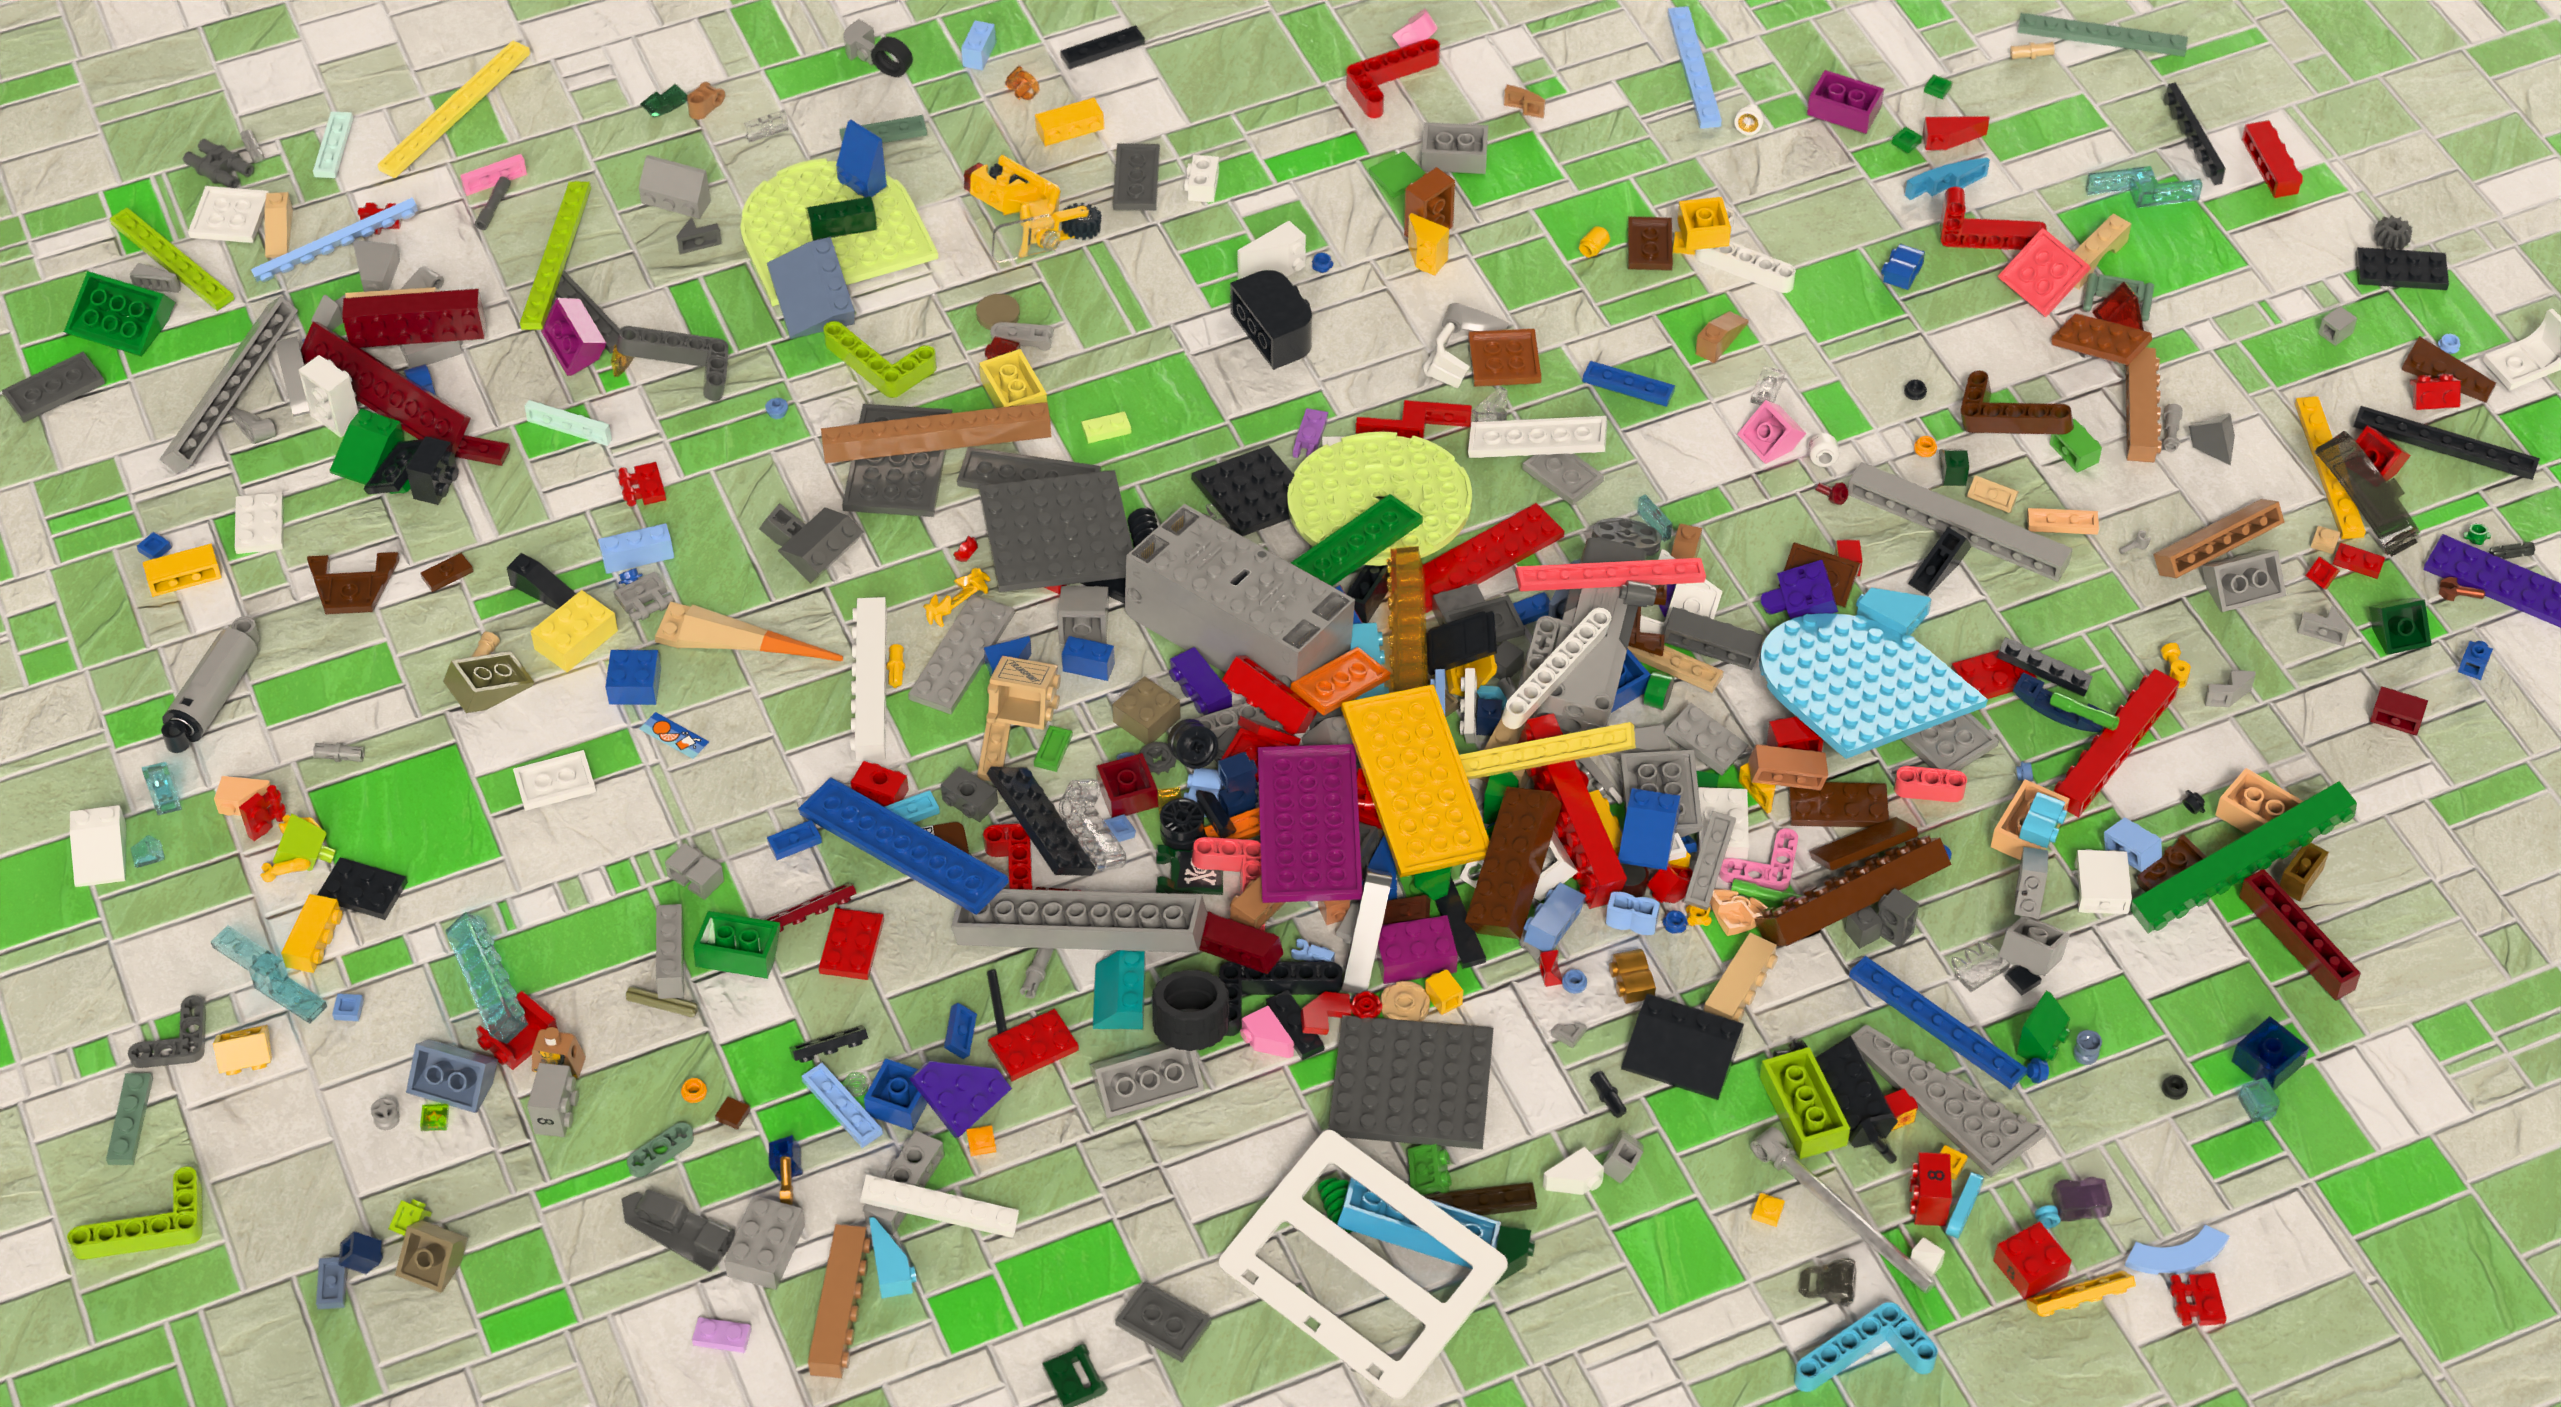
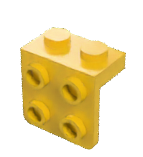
M1494 655L1446 670L1449 693L1465 697V691H1461V677H1465V668H1475L1477 690L1481 685L1485 686L1497 671Z

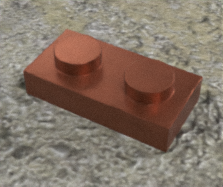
M1427 895L1387 901L1382 925L1430 918L1431 899Z

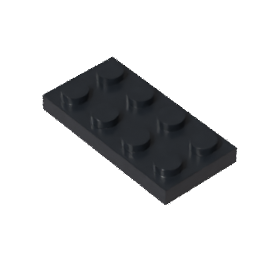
M2357 247L2356 262L2359 285L2448 290L2449 278L2446 253Z

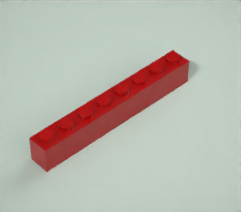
M2154 669L2149 676L2145 675L2142 678L2137 691L2132 690L2125 706L2121 704L2116 711L2115 716L2119 717L2118 727L2114 731L2104 727L2103 733L2101 735L2097 734L2094 737L2091 748L2081 753L2078 764L2076 766L2072 765L2069 768L2065 780H2060L2056 784L2053 792L2070 799L2067 809L2069 813L2078 818L2081 816L2174 700L2180 683L2178 680Z

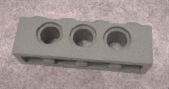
M915 1131L911 1138L906 1139L901 1154L898 1158L892 1160L889 1172L883 1179L896 1182L906 1181L903 1183L924 1188L944 1158L943 1142ZM864 1204L863 1207L866 1224L870 1225L869 1218L875 1217L885 1231L891 1235L895 1234L907 1215L904 1212Z

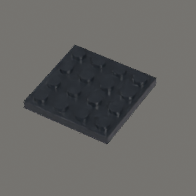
M1269 445L1192 473V481L1233 530L1241 536L1290 519L1287 494L1289 483L1291 484L1294 474Z

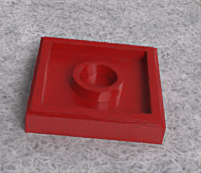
M1240 716L1238 721L1239 726L1257 735L1291 746H1299L1301 738L1280 728Z

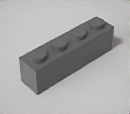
M1676 607L1672 608L1664 632V643L1752 670L1763 639V635L1754 631L1745 630L1732 624L1723 623Z

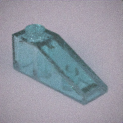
M167 762L142 767L157 815L182 810L178 787Z

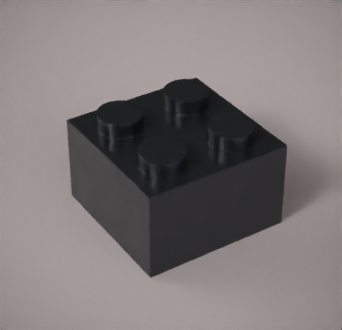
M425 436L406 467L413 499L439 505L442 498L446 497L449 486L458 476V468L456 467L455 454L452 450L451 442Z

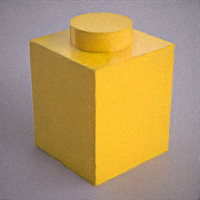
M1447 969L1440 973H1434L1426 979L1425 992L1429 995L1431 1003L1441 1015L1463 1005V989Z

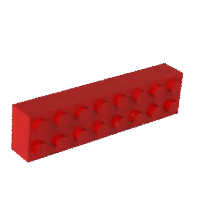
M1554 713L1527 719L1518 743L1563 735ZM1575 760L1526 769L1528 776L1533 779L1535 790L1550 791L1562 803L1554 831L1578 871L1572 877L1574 880H1577L1580 893L1586 895L1585 901L1589 909L1608 905L1611 893L1621 892L1627 877Z

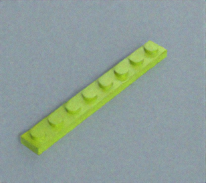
M125 208L109 218L113 227L168 272L176 274L179 281L216 311L235 300L232 292L130 209Z

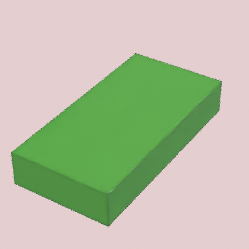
M1050 725L1035 757L1034 767L1057 772L1072 739V731Z

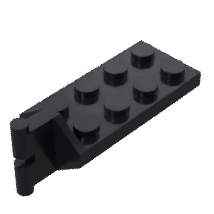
M1849 1036L1815 1057L1850 1127L1848 1138L1850 1144L1854 1148L1873 1145L1889 1163H1894L1897 1160V1156L1894 1154L1886 1138L1898 1120L1855 1040Z

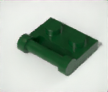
M1085 1344L1078 1345L1072 1351L1042 1363L1043 1370L1061 1407H1075L1102 1396L1108 1390L1105 1382L1100 1380L1088 1356L1090 1352ZM1080 1362L1091 1384L1089 1388L1084 1389L1072 1365L1073 1363Z

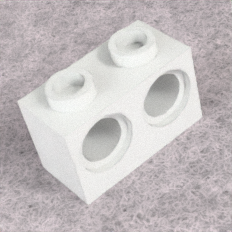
M1193 155L1192 163H1188L1187 176L1190 177L1185 179V191H1188V200L1214 202L1219 177V157Z

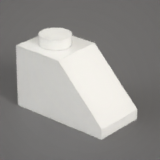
M1583 1147L1544 1173L1543 1188L1546 1191L1583 1195L1589 1190H1596L1602 1184L1604 1167Z

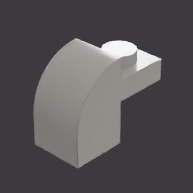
M857 19L844 31L846 55L851 61L858 56L862 61L873 66L871 51L875 47L874 28L864 21Z

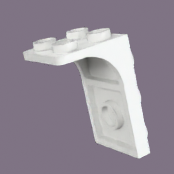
M2553 309L2547 310L2543 322L2534 333L2521 341L2485 354L2483 362L2509 390L2561 370V316Z

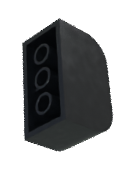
M1262 270L1230 283L1231 315L1273 370L1308 355L1312 348V311L1308 300L1303 299L1296 285H1292L1284 274L1274 270Z

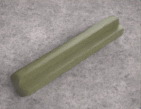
M632 986L628 987L626 992V1000L688 1017H695L698 1011L697 1003L683 999H658V993Z

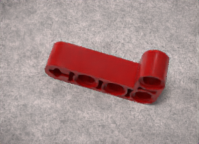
M1001 824L987 827L983 833L985 852L991 857H1009L1010 889L1033 890L1031 841L1021 824Z

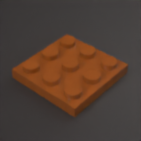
M1535 329L1468 332L1474 387L1541 383Z

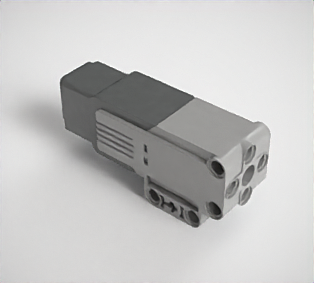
M1602 537L1588 538L1579 564L1645 561L1646 552L1641 548ZM1620 587L1569 589L1561 619L1543 616L1536 623L1517 690L1593 609L1604 608L1611 614V622L1605 637L1532 714L1536 718L1554 713L1563 735L1602 728L1607 725L1614 705L1638 606L1623 604L1624 599L1619 598Z

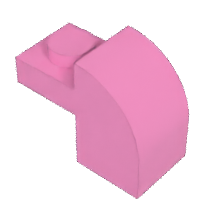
M1423 9L1408 19L1409 23L1394 32L1392 36L1401 48L1428 39L1435 33L1438 27L1427 10Z

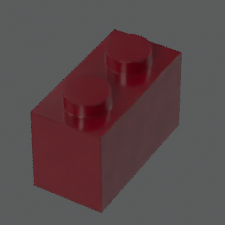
M2381 686L2370 722L2417 736L2428 700Z

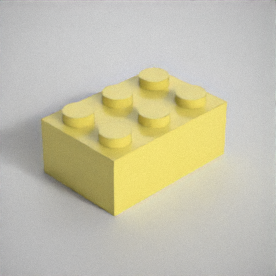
M1021 349L979 363L981 383L996 408L1047 402V393Z
M581 590L530 632L534 649L565 672H569L618 631L615 613Z

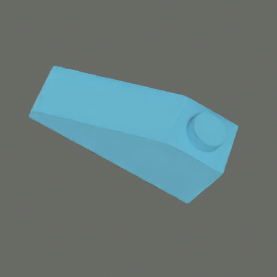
M875 1217L869 1218L881 1299L913 1293L912 1283L917 1282L915 1268L909 1267L907 1256Z

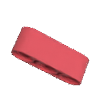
M1903 766L1897 770L1894 792L1903 798L1959 802L1965 794L1967 777L1964 773L1957 770Z

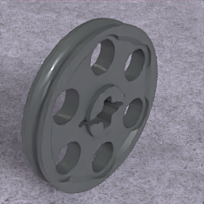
M1608 518L1596 522L1591 538L1602 537L1645 550L1646 556L1656 554L1660 550V543L1662 541L1661 534L1652 526L1624 518Z

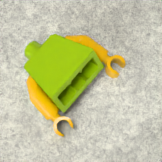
M292 813L291 816L285 815L282 818L284 824H278L283 836L272 862L274 865L272 867L271 864L264 863L261 868L265 873H261L260 876L263 881L271 882L276 878V875L306 870L311 871L317 859L331 863L336 850L322 845L327 833L313 818L298 817Z

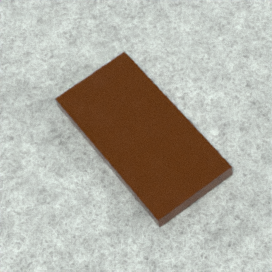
M1894 817L1809 852L1812 860L1833 871L1913 839L1919 834L1917 827L1898 817Z

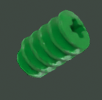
M1330 1178L1322 1181L1318 1185L1317 1190L1328 1219L1337 1225L1349 1181ZM1341 1228V1229H1343L1345 1232H1347L1348 1234H1350L1351 1232H1353V1231H1351V1230H1347V1229Z

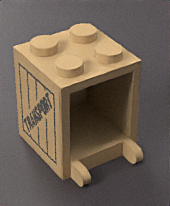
M1002 656L990 678V684L987 689L989 693V710L986 721L988 723L1001 722L1044 730L1047 722L1052 721L1054 709L1057 710L1059 706L1060 696L1056 695V692L1060 686L1061 675H1057L1058 665Z

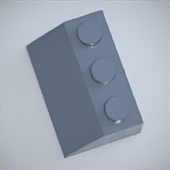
M430 1039L422 1041L415 1045L406 1093L477 1113L493 1084L498 1059Z

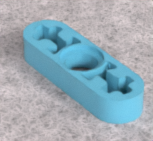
M1971 1172L1948 1224L1946 1235L1959 1239L1982 1187L1984 1176Z

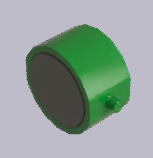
M1653 671L1645 691L1644 705L1664 711L1672 693L1674 676Z

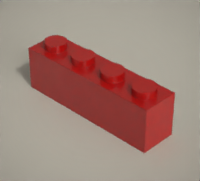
M2270 120L2245 124L2242 142L2273 197L2279 198L2298 194L2300 185L2303 183V176L2301 172H2298L2293 158L2289 156L2285 144L2281 142L2277 129L2272 126Z
M1246 655L1236 656L1222 681L1228 684L1227 688L1230 691L1246 697L1248 704L1265 711L1264 715L1267 718L1280 722L1283 725L1282 728L1292 735L1305 733L1318 712L1293 692L1289 686Z

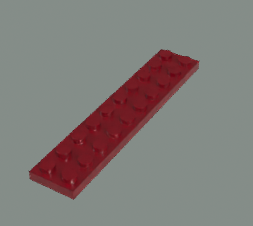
M312 322L301 347L304 365L318 355L326 360H331L338 369L346 371L352 379L351 385L356 394L355 400L379 415L400 421L402 430L418 440L428 436L451 442L454 454L456 453L471 418L319 322Z

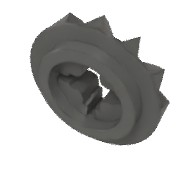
M1152 742L1145 745L1139 752V754L1143 753L1150 772H1156L1158 776L1161 772L1165 771L1168 773L1170 768L1175 767L1177 759L1171 754L1167 743ZM1162 754V761L1158 760L1157 763H1154V759H1157Z

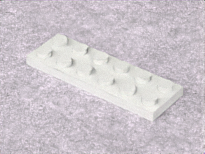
M1607 416L1471 422L1468 447L1469 458L1605 452Z

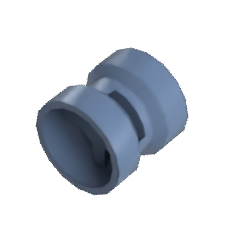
M2092 1030L2080 1032L2073 1050L2074 1059L2083 1065L2095 1063L2098 1060L2102 1045L2101 1036Z

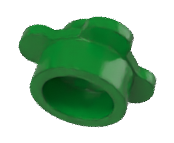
M2475 523L2470 525L2468 532L2463 533V537L2469 539L2473 544L2483 545L2486 539L2491 538V533L2488 532V528L2485 525Z

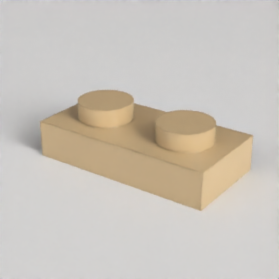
M1975 475L1967 497L2011 513L2019 491Z

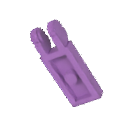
M1306 408L1295 440L1293 457L1299 458L1302 448L1307 449L1306 458L1318 449L1328 420V412Z

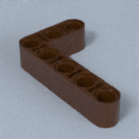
M1979 370L1972 372L1968 377L1961 405L1963 427L1967 432L2062 435L2070 433L2074 428L2072 411L2070 406L2066 404L1989 403L1991 387L1988 374L1985 371Z

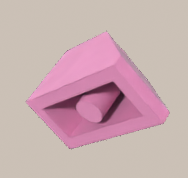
M1269 1006L1242 1018L1241 1036L1244 1042L1250 1043L1255 1051L1286 1058L1294 1056V1042Z

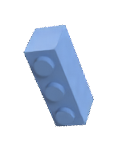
M1561 882L1555 890L1550 889L1545 897V903L1538 905L1534 913L1535 917H1529L1524 926V930L1527 931L1524 942L1544 952L1554 950L1581 913L1586 895Z

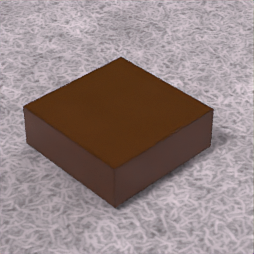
M727 1096L716 1113L715 1120L738 1130L751 1111L750 1105Z

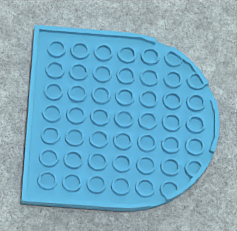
M1805 614L1804 616L1788 620L1769 633L1762 645L1759 657L1760 673L1768 682L1767 688L1774 697L1845 759L1986 707L1988 701L1986 697L1932 654L1930 650L1917 642L1914 637L1902 635L1862 615Z

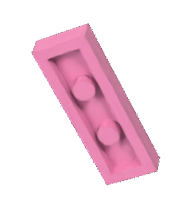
M519 154L460 176L463 190L466 196L495 186L498 179L502 176L513 180L527 175L524 158Z

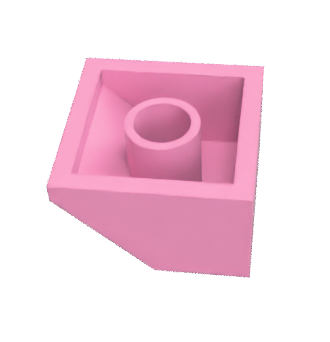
M1765 400L1737 435L1767 464L1791 452L1806 435V432L1779 405Z

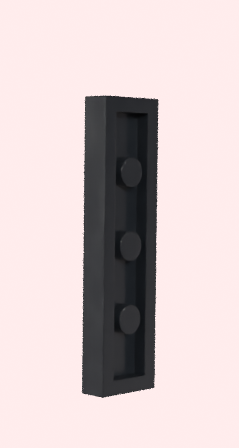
M1135 25L1060 50V56L1068 69H1072L1144 45L1145 37Z
M2007 637L2004 638L1996 657L2083 697L2093 677L2082 670L2071 667L2060 660L2051 658L2040 651L2031 649Z

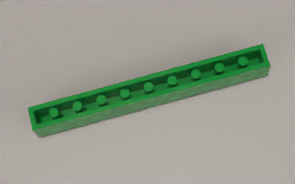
M2338 781L2133 899L2131 912L2148 934L2154 930L2159 931L2169 921L2184 917L2190 909L2195 906H2203L2216 894H2224L2232 885L2237 882H2244V879L2251 876L2254 872L2267 869L2273 861L2288 857L2299 846L2305 847L2320 834H2328L2339 823L2349 822L2355 816L2357 802L2342 783Z

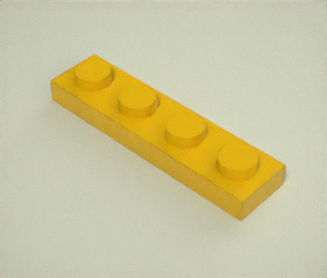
M2121 1270L2028 1298L2026 1301L2030 1311L2039 1316H2050L2055 1313V1310L2061 1308L2073 1309L2084 1301L2095 1302L2103 1299L2104 1295L2125 1293L2128 1288L2134 1287L2136 1284L2133 1275Z

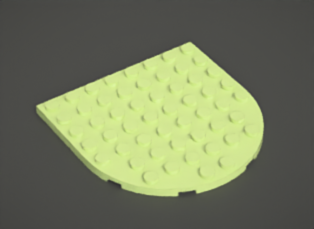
M822 158L786 167L776 172L777 176L769 181L764 180L757 186L744 205L740 223L742 241L772 307L779 305L767 263L813 241L805 208L864 197L858 195L847 185L840 183L837 178V161H827V158ZM886 175L887 186L872 197L877 230L831 238L846 285L938 259V252L908 192L897 179L894 180Z

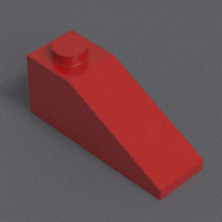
M1989 116L1925 117L1923 128L1925 150H1948L1987 135Z

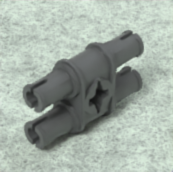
M202 139L198 144L199 151L207 154L206 156L201 158L191 151L186 152L183 156L184 163L194 168L198 175L205 176L215 184L220 183L228 188H237L239 185L238 178L231 175V172L237 171L245 177L251 176L254 172L253 165L242 160L238 153L227 150L223 145H215L207 139Z

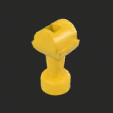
M2168 643L2161 648L2160 652L2163 659L2169 661L2170 671L2168 676L2180 682L2178 688H2183L2187 685L2191 666L2186 661L2179 659L2181 655L2179 645L2177 643Z

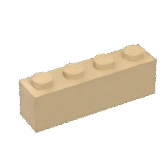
M1749 933L1707 999L1704 1011L1740 1022L1745 1012L1744 1007L1746 1004L1751 1005L1754 1000L1756 988L1763 986L1767 977L1766 972L1768 969L1772 970L1778 960V956L1775 955L1777 945Z

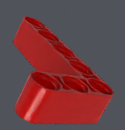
M1425 39L1349 65L1346 69V87L1368 117H1381L1384 113V95L1378 85L1438 65L1440 62V42L1436 39Z
M1951 187L1945 192L1940 220V237L1942 245L1946 247L2022 250L2042 228L2047 231L2046 224L2040 221L1964 218L1966 211L1965 191L1960 187Z

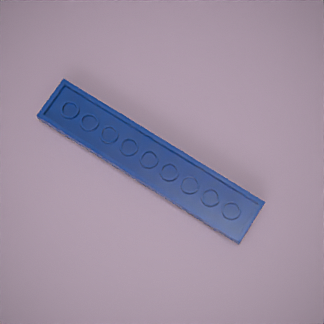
M831 777L798 808L801 816L812 820L813 823L975 915L1009 883L1007 875Z

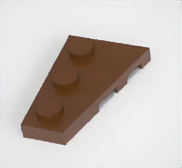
M2182 834L2173 847L2169 846L2165 850L2162 858L2137 876V884L2147 892L2203 860L2206 856Z

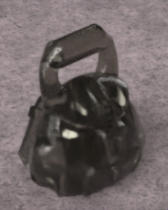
M1843 1258L1827 1265L1807 1267L1800 1272L1799 1293L1806 1298L1821 1297L1825 1298L1828 1302L1846 1307L1850 1306L1855 1300L1856 1261L1850 1258ZM1811 1273L1817 1274L1816 1289L1813 1291H1809Z

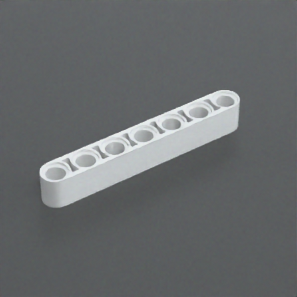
M1604 608L1593 609L1508 699L1502 715V722L1506 727L1510 729L1521 727L1605 637L1611 622V614L1608 610Z

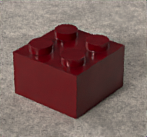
M1143 753L1096 766L1097 784L1111 818L1120 815L1127 816L1158 807V789Z

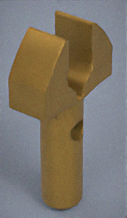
M784 1156L780 1159V1203L792 1206L791 1158Z

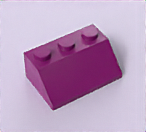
M556 299L541 332L566 375L572 376L599 360L602 351L605 349L606 341L580 299Z

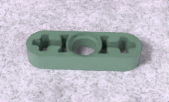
M677 1123L631 1153L627 1158L629 1173L634 1177H644L690 1147L694 1141L692 1127L687 1123ZM681 1133L682 1135H686V1137H677V1135ZM661 1145L668 1148L663 1154L653 1152L656 1147ZM635 1163H644V1165L640 1167L639 1165H635Z

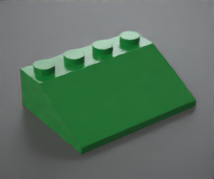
M87 271L64 333L142 357L167 324L175 301L162 293Z

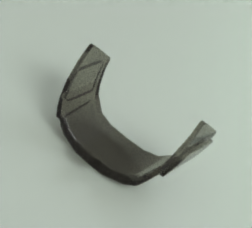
M2343 431L2327 443L2316 448L2314 452L2326 464L2376 533L2387 556L2393 557L2418 543V539L2422 537V534L2398 499L2406 493L2395 478L2386 482L2365 451L2352 436Z

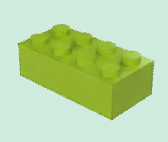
M1810 1047L1763 1060L1760 1080L1799 1160L1847 1146L1850 1127Z

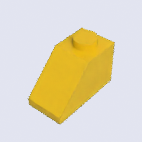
M1749 762L1741 766L1738 782L1747 789V792L1767 814L1772 811L1776 785L1751 782Z

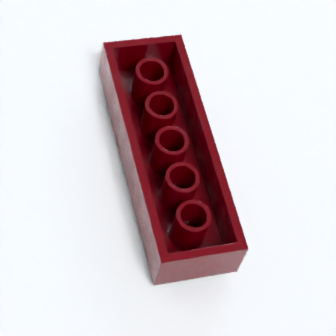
M479 289L343 298L342 319L349 342L359 348L485 339V315Z

